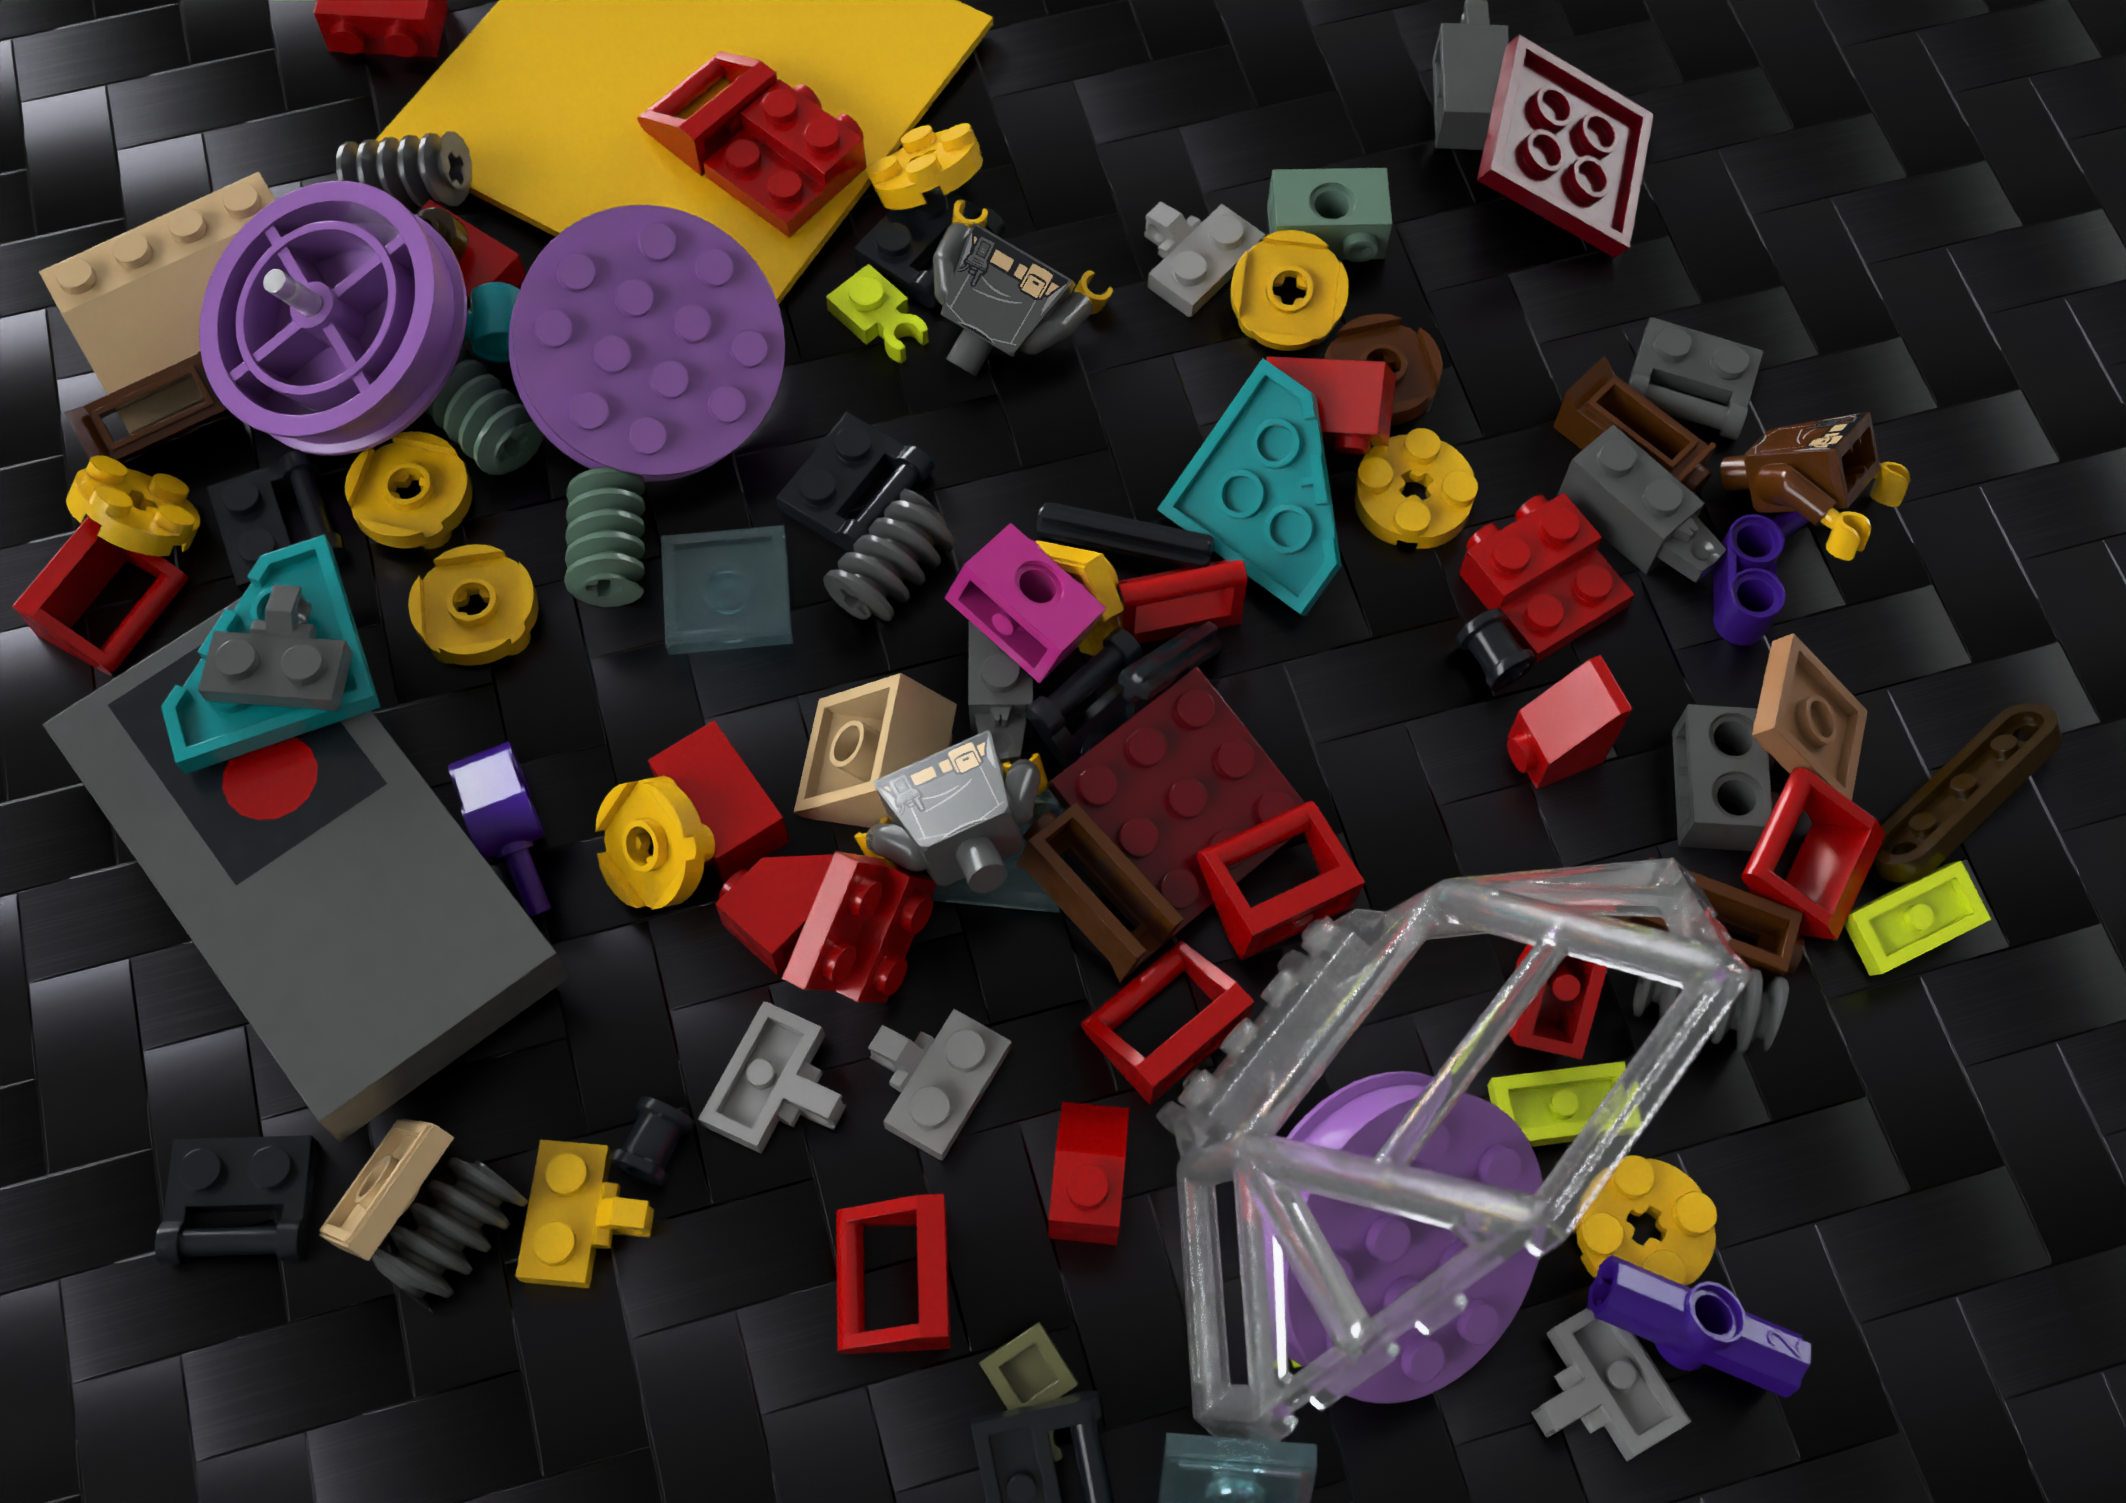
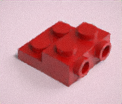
M779 79L740 113L743 128L704 162L706 177L790 238L866 169L864 135L860 126L849 115L841 113L834 118L824 111L819 98L808 86L798 84L793 89Z
M1565 493L1550 501L1542 494L1531 498L1516 512L1514 516L1516 521L1501 530L1495 523H1490L1479 529L1466 543L1468 550L1459 571V575L1488 610L1501 608L1507 617L1505 626L1523 650L1531 649L1537 657L1536 663L1629 607L1635 596L1633 591L1597 550L1602 536Z
M835 851L782 979L803 990L836 991L856 1002L886 1003L889 996L897 991L905 978L908 965L905 957L915 934L925 927L933 910V899L931 896L936 883L926 875L919 872H911L887 859Z

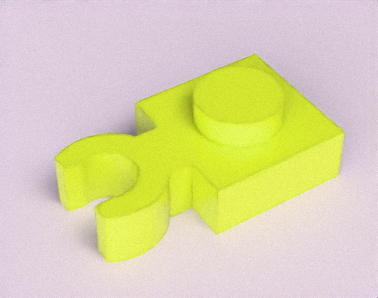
M867 264L826 296L827 309L866 345L879 335L884 339L887 355L898 363H903L906 360L905 345L898 339L904 336H911L923 346L929 342L928 329L925 322L914 314H908V298L870 264Z

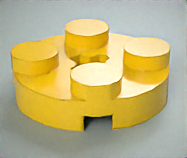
M969 123L959 124L948 130L936 133L933 132L931 126L925 125L906 133L901 138L902 148L890 156L873 162L866 172L884 207L892 210H903L926 204L927 202L922 193L932 190L939 185L944 195L956 190L979 171L983 164V158L980 154L982 153L979 148L980 145Z
M1283 230L1264 237L1262 242L1253 245L1248 252L1246 251L1241 256L1233 273L1230 295L1232 309L1238 319L1239 327L1245 335L1254 338L1266 347L1282 351L1305 349L1311 345L1323 342L1343 315L1349 292L1347 272L1342 262L1340 261L1339 263L1336 256L1328 249L1329 245L1319 237L1307 232ZM1285 277L1296 278V287L1306 291V296L1304 298H1296L1293 305L1283 304L1281 297L1273 294V286H1282Z
M1417 428L1410 431L1407 435L1390 437L1389 446H1374L1370 453L1364 456L1355 480V509L1364 526L1380 540L1396 545L1398 540L1406 543H1417L1416 549H1430L1450 541L1465 527L1478 491V482L1469 463L1458 450L1448 443L1441 441L1439 436L1432 430ZM1415 482L1423 485L1426 488L1425 494L1427 499L1421 500L1415 494L1406 498L1402 495L1405 484Z
M410 431L397 434L391 438L393 443L383 445L376 451L372 447L361 452L351 465L345 482L346 498L360 530L374 541L394 548L407 549L422 546L426 549H435L447 543L451 537L452 530L466 516L473 495L470 475L455 449L441 437L425 432ZM412 480L419 481L421 492L415 497L401 499L400 495L395 492L398 487L408 488Z
M95 455L91 457L87 468L77 472L66 498V504L70 513L81 524L85 514H87L92 520L102 525L97 536L113 545L140 554L169 556L174 545H181L182 552H184L191 546L200 526L199 513L194 505L186 499L189 487L183 481L163 473L155 474L152 477L126 468L121 462L108 456Z
M480 544L450 549L433 560L436 567L430 570L423 580L419 575L412 585L408 602L411 622L420 639L430 649L433 656L442 663L469 666L488 664L504 658L506 655L519 654L526 649L530 642V631L535 625L538 616L537 592L526 568L520 562L518 564L515 560L507 558L503 550ZM480 594L483 602L488 603L482 612L475 615H467V612H458L459 607L469 604V596Z
M660 776L619 784L606 795L599 808L595 832L605 831L604 841L606 846V852L597 853L599 867L606 883L622 902L634 908L647 906L653 910L681 904L694 893L703 875L704 862L709 861L714 855L715 840L710 828L701 823L699 815L688 796L676 785L673 779L667 776ZM650 836L654 846L653 855H650L648 852L651 844Z
M1637 1155L1626 1156L1617 1163L1599 1171L1583 1188L1575 1203L1572 1214L1573 1235L1577 1234V1243L1583 1253L1581 1259L1587 1271L1594 1279L1600 1264L1613 1255L1688 1287L1705 1271L1713 1256L1716 1243L1714 1225L1717 1220V1211L1712 1199L1702 1193L1699 1186L1678 1168L1656 1159H1645ZM1644 1212L1651 1215L1656 1220L1655 1227L1661 1231L1660 1241L1650 1238L1643 1245L1635 1242L1632 1239L1635 1228L1626 1221L1629 1213L1638 1217Z

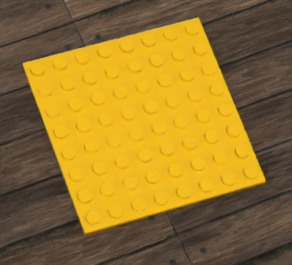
M499 0L376 140L380 143L384 138L393 137L400 141L407 135L417 136L421 140L426 133H435L442 138L446 131L456 132L463 138L469 148L471 157L472 181L469 193L555 237L580 219L614 207L654 205L669 207L698 216L730 235L749 253L766 276L779 305L872 184L866 172L867 168L873 162L890 156L898 150L902 144L901 138L914 129L993 26V17L958 0ZM719 51L761 60L776 72L777 80H782L793 89L798 84L808 86L819 98L824 111L834 118L841 113L849 115L857 122L863 132L866 169L790 238L706 177V173L700 176L647 134L637 120L640 114ZM722 78L675 117L687 120L731 83Z

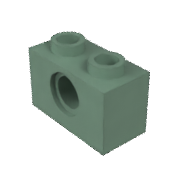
M1387 168L1272 170L1267 203L1269 235L1283 230L1303 231L1322 239L1329 245L1328 249L1338 260L1364 262L1370 259H1385L1392 229Z

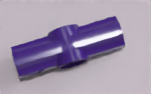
M1611 1255L1600 1264L1595 1280L1589 1288L1587 1309L1594 1313L1595 1318L1654 1342L1663 1358L1678 1369L1692 1371L1706 1364L1787 1398L1800 1389L1802 1378L1811 1364V1343L1804 1341L1802 1335L1744 1311L1738 1298L1721 1284L1707 1281L1698 1283L1691 1289Z

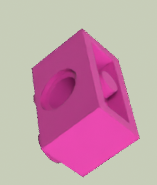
M1012 523L1007 525L964 564L945 596V599L1039 684L1084 641L1106 610V607L1093 597L1083 584L1074 580L1046 555L1035 541L1027 538Z

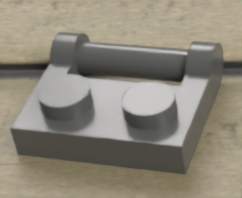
M1650 317L1642 336L1628 385L1665 413L1719 429V436L1737 441L1747 416L1749 400L1764 351ZM1649 381L1676 390H1680L1689 394H1693L1699 397H1703L1712 401H1716L1722 404H1726L1727 406H1722L1713 402H1709L1680 392L1666 389L1657 385L1650 384Z

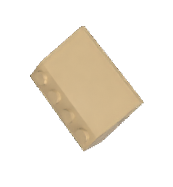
M259 172L39 271L60 313L107 395L198 354L197 352L200 351L199 325L203 298L217 262L240 229L260 210L275 201L274 196ZM192 377L119 410L117 413L129 434L132 435L206 400Z

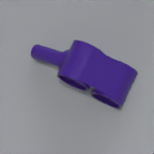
M1797 511L1781 512L1772 520L1758 514L1742 516L1732 524L1721 543L1727 550L1721 561L1713 569V622L1719 635L1728 642L1745 646L1760 641L1782 609L1786 594L1783 584L1777 577V559L1783 551L1785 539L1809 522ZM1741 549L1749 551L1755 557L1748 556L1747 554L1742 552ZM1741 602L1751 605L1757 612L1748 610L1742 606Z
M508 741L448 764L450 777L462 804V816L474 846L485 860L496 857L497 860L503 857L523 910L529 917L551 909L548 897L528 850V847L534 845V841L544 838L545 834L531 800L525 776L511 743Z

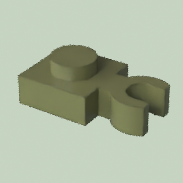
M1040 1321L979 1362L1008 1410L1058 1400L1063 1397L1062 1395L1078 1385L1077 1379ZM1054 1430L1048 1432L1054 1461L1057 1462L1064 1457V1453L1054 1438Z

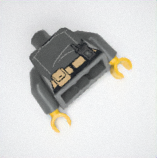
M956 201L953 209L952 224L949 225L933 256L935 298L942 305L941 315L963 327L946 358L947 360L977 376L993 346L1014 358H1017L1021 353L1037 355L1069 338L1090 315L1097 314L1103 309L1113 293V288L1109 287L1102 295L1092 293L1087 285L1095 274L1093 271L1085 272L1073 293H1071L1076 285L1073 280L985 229L988 215L987 209L983 208L982 214L977 219H966L963 217L965 201Z
M986 730L873 781L888 816L880 819V823L873 825L867 833L861 834L859 832L854 837L865 856L887 859L911 872L926 870L936 885L948 886L965 878L969 887L974 892L987 893L1000 887L1008 876L1003 860L1020 853L1024 847L1020 827L1031 819L1037 795L1048 789L1046 786L1048 780L1040 755L1035 753L1031 754L1032 757L1029 760L1020 759L1013 764L1010 761L1002 764L990 731Z

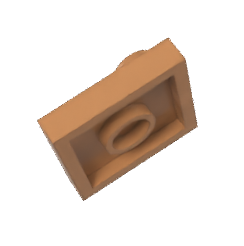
M1794 633L1774 640L1771 644L1752 736L1757 740L1759 746L1765 752L1770 753L1789 774L1796 767L1810 770L1852 801L1868 711Z

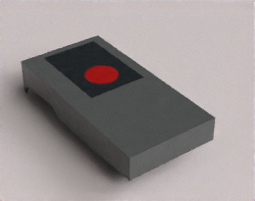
M239 598L42 725L317 1121L339 1142H342L570 978V975L555 950L372 711L188 774L183 773L175 763L161 706L175 685L184 686L202 658L197 651L224 610L227 608L233 611L241 599Z

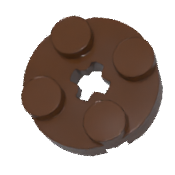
M1390 314L1361 316L1347 322L1338 331L1337 338L1328 346L1324 359L1386 362L1391 369L1395 368L1396 383L1391 426L1406 423L1426 414L1431 409L1443 371L1441 353L1434 339L1420 327L1418 333H1416L1411 328L1402 326V318Z

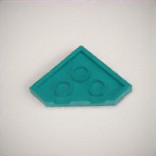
M1262 358L1157 510L1184 530L1212 536L1215 545L1214 552L1225 560H1243L1247 576L1304 616L1308 614L1342 566L1317 397L1310 390Z
M325 535L284 547L259 557L247 576L251 584L233 611L227 608L224 610L197 651L202 658L183 687L175 685L162 704L161 709L175 763L184 774L381 707L333 549ZM274 585L301 587V593L306 601L312 605L307 624H314V628L317 630L316 638L344 640L353 652L340 709L334 711L206 701L199 693L198 688L214 631L250 633L253 620L266 621L265 609Z

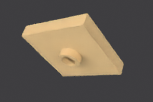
M405 1118L397 1119L319 1230L321 1232L319 1236L337 1248L369 1261L398 1218L412 1204L422 1183L454 1137L433 1123Z

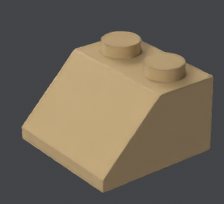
M902 673L819 699L794 814L808 819L868 828L880 823V819L888 816L873 781L949 748L952 743V727L957 704Z

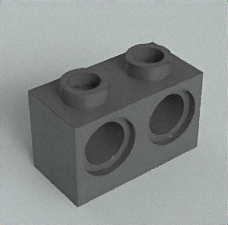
M1688 704L1672 730L1678 847L1740 851L1754 850L1780 797L1778 792L1771 791L1769 771L1774 766L1775 758L1770 753L1765 752L1752 736L1758 708ZM1715 742L1730 746L1737 756L1723 753L1718 749ZM1718 800H1725L1734 804L1739 809L1741 816L1726 812L1720 806Z

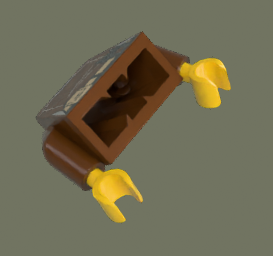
M1870 412L1768 430L1745 455L1723 458L1720 468L1721 482L1725 491L1731 493L1750 490L1753 508L1757 512L1797 511L1814 526L1817 527L1822 523L1832 529L1826 543V550L1834 557L1845 561L1852 560L1855 557L1856 551L1861 552L1864 550L1871 533V525L1869 519L1860 513L1851 511L1839 513L1836 509L1848 508L1873 478L1875 480L1869 496L1881 504L1898 507L1903 501L1910 482V474L1903 465L1895 462H1879Z

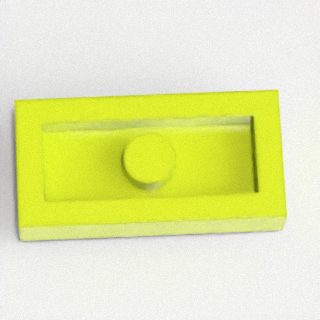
M1960 860L1948 863L1921 879L1911 881L1850 911L1844 926L1869 976L1883 974L1990 921L1991 918L1965 866Z
M1625 1061L1491 1078L1487 1085L1491 1103L1515 1121L1527 1137L1531 1147L1634 1134L1640 1128Z

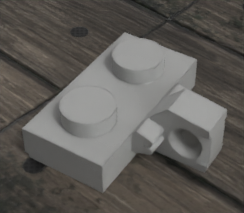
M1160 201L1145 217L1146 231L1144 236L1159 246L1158 254L1163 258L1148 274L1147 288L1186 316L1192 317L1233 277L1236 264L1246 251L1248 252L1253 245L1262 242L1266 234L1223 204L1201 222L1200 219L1194 216H1190L1185 220L1182 213Z
M763 1001L700 1114L698 1120L701 1125L761 1154L779 1121L794 1127L798 1118L802 1115L808 1120L834 1130L846 1105L841 1100V1094L817 1084L822 1076V1072L810 1064L826 1036L823 1028Z
M953 1009L935 1039L924 1032H920L915 1042H913L909 1038L882 1025L868 1047L871 1051L870 1058L895 1072L889 1081V1085L901 1093L883 1121L885 1129L938 1160L943 1161L1011 1050V1040L956 1009Z
M1587 1308L1546 1333L1567 1366L1566 1369L1554 1376L1563 1392L1531 1412L1546 1438L1576 1420L1581 1419L1590 1434L1604 1426L1625 1460L1628 1461L1692 1422L1635 1334L1595 1318L1594 1313Z

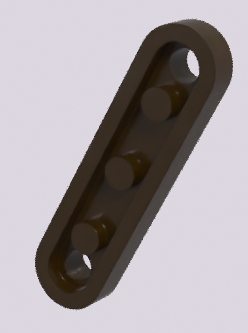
M2023 703L2009 707L1993 718L1881 826L1886 835L1873 861L1876 873L1883 879L1891 882L1909 883L1921 879L1934 871L2058 750L2063 737L2056 712L2044 704Z

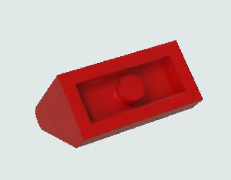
M719 51L640 114L637 120L647 134L702 176L705 174L704 162L743 128L740 113L777 81V74L761 60ZM722 78L731 83L687 120L675 117Z
M88 516L12 607L37 636L111 676L188 582L189 577L161 556H151L129 551L97 536L102 525ZM126 561L157 577L155 582L100 649L71 630L73 625Z
M1227 559L1211 562L1208 567L1198 569L1181 568L1119 581L1116 589L1124 608L1122 612L1117 614L1119 626L1128 631L1139 644L1175 637L1194 624L1202 626L1208 621L1214 623L1218 628L1241 624L1247 587V573L1243 560Z
M1796 767L1792 770L1741 878L1752 894L1803 912L1797 935L1837 941L1886 834L1877 819L1810 770ZM1804 809L1812 821V825L1784 881L1773 872Z
M1313 801L1305 802L1197 853L1200 868L1226 936L1241 961L1351 909L1365 884V880ZM1304 832L1320 875L1251 908L1227 870V867Z
M1179 941L1080 1024L1087 1036L1151 1106L1249 1023L1255 1001L1235 980L1186 943ZM1185 971L1213 1002L1149 1056L1144 1058L1115 1034L1113 1030Z
M944 1194L914 1195L837 1210V1352L841 1354L951 1349L947 1208ZM917 1225L919 1323L865 1332L864 1227Z

